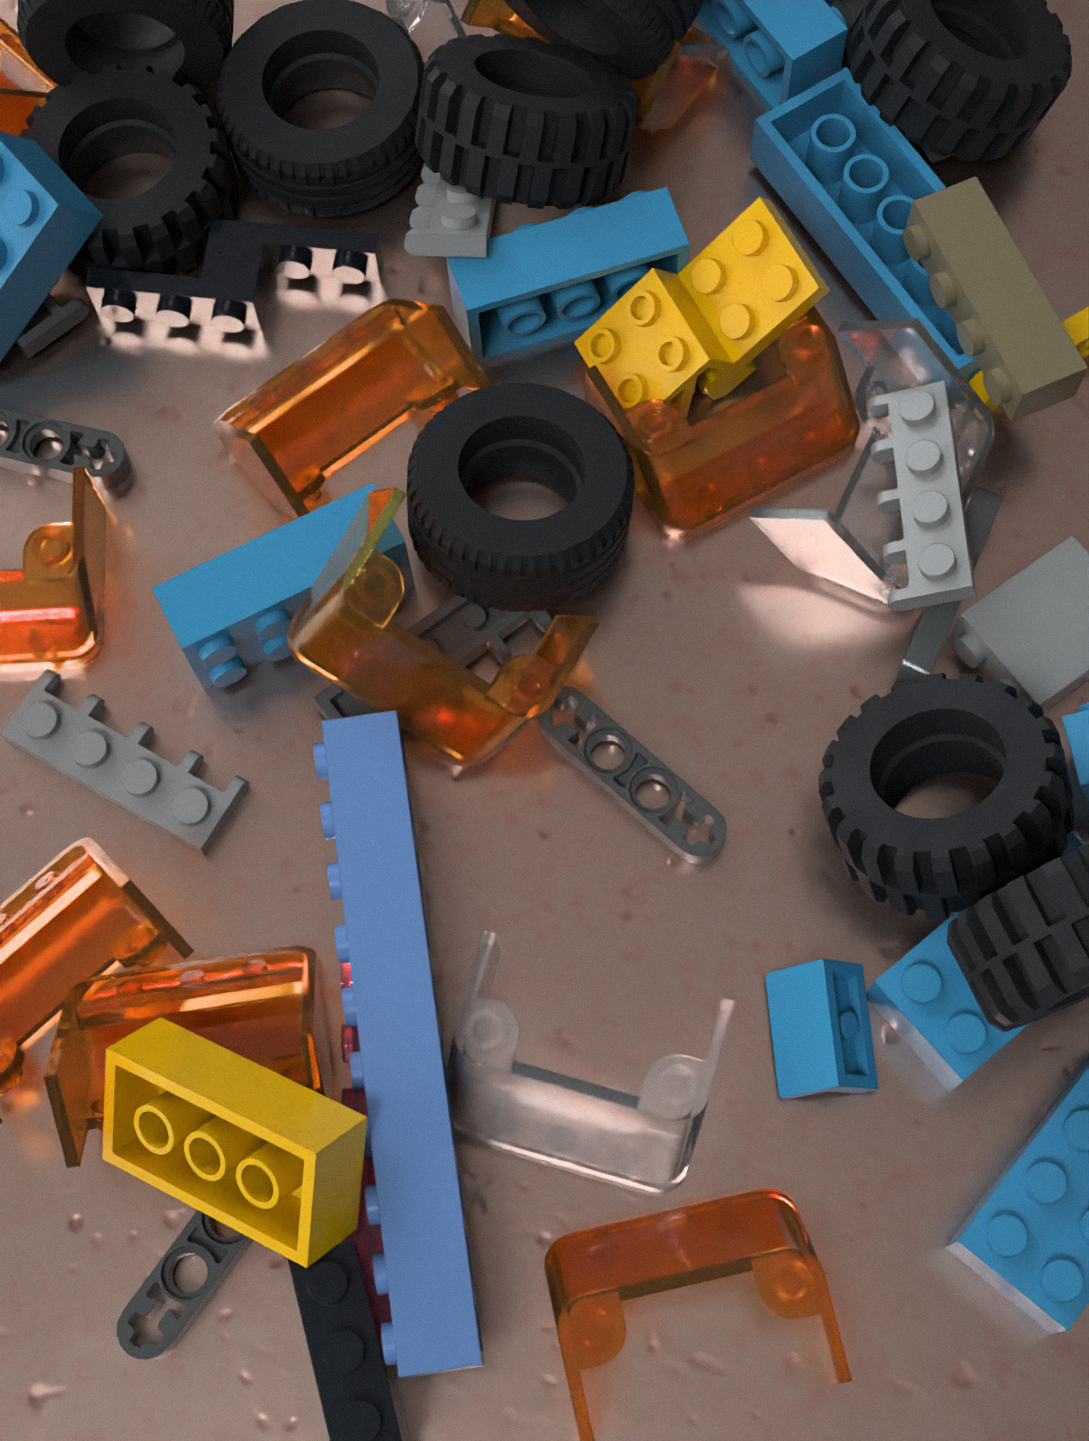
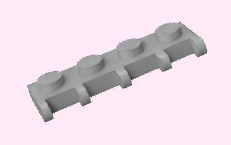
M424 163L421 170V178L424 183L417 188L415 195L416 203L420 207L415 208L411 212L409 223L412 230L405 236V250L414 256L487 258L488 241L491 234L496 198L485 195L479 197L466 192V188L463 186H453L442 180L440 172L433 173Z
M945 380L869 398L866 401L867 415L874 419L889 417L892 438L879 440L871 445L872 459L879 463L895 460L898 488L886 490L877 495L878 510L884 513L901 511L904 540L890 542L883 546L884 561L888 564L907 562L910 584L908 588L894 590L888 594L889 608L893 611L901 612L977 597L950 396Z
M46 669L0 733L5 741L205 856L245 795L249 781L237 775L223 793L195 777L203 763V755L190 750L179 766L172 764L145 748L154 733L153 727L140 722L128 738L96 720L103 710L104 699L95 694H90L79 710L52 695L60 683L61 676L51 669Z

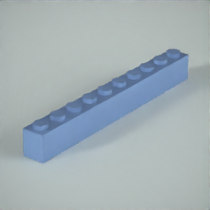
M397 710L321 721L324 742L314 743L313 753L318 780L328 779L331 801L320 803V814L325 840L335 839L338 862L327 864V874L332 901H343L345 924L334 926L335 943L339 963L350 962L353 986L342 988V1004L346 1026H357L360 1051L349 1053L350 1072L354 1092L365 1091L368 1117L364 1158L373 1157L376 1184L365 1185L366 1210L369 1225H381L384 1252L373 1253L374 1279L377 1294H389L392 1322L381 1323L384 1360L386 1366L397 1364L399 1378H411L485 1366L402 728Z

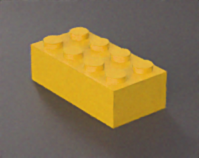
M162 1017L106 1048L103 1160L305 1268L311 1266L357 1229L367 1116Z

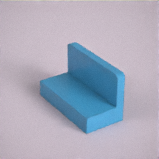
M823 958L768 973L765 980L779 1096L792 1099L826 1091L859 1094L879 1090L863 964Z

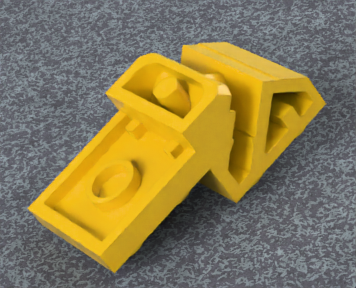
M759 197L678 274L652 268L586 330L574 344L627 432L648 435L688 416L692 396L696 392V384L703 394H708L713 400L729 394L757 369L752 360L829 293L830 289L772 201Z

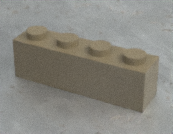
M976 176L914 200L906 228L903 230L905 248L912 260L916 262L920 260L929 276L930 290L935 302L940 308H947L954 320L957 338L962 350L967 356H974L984 373V386L991 401L995 405H1002L1008 418L1013 422L1074 397L1088 367Z

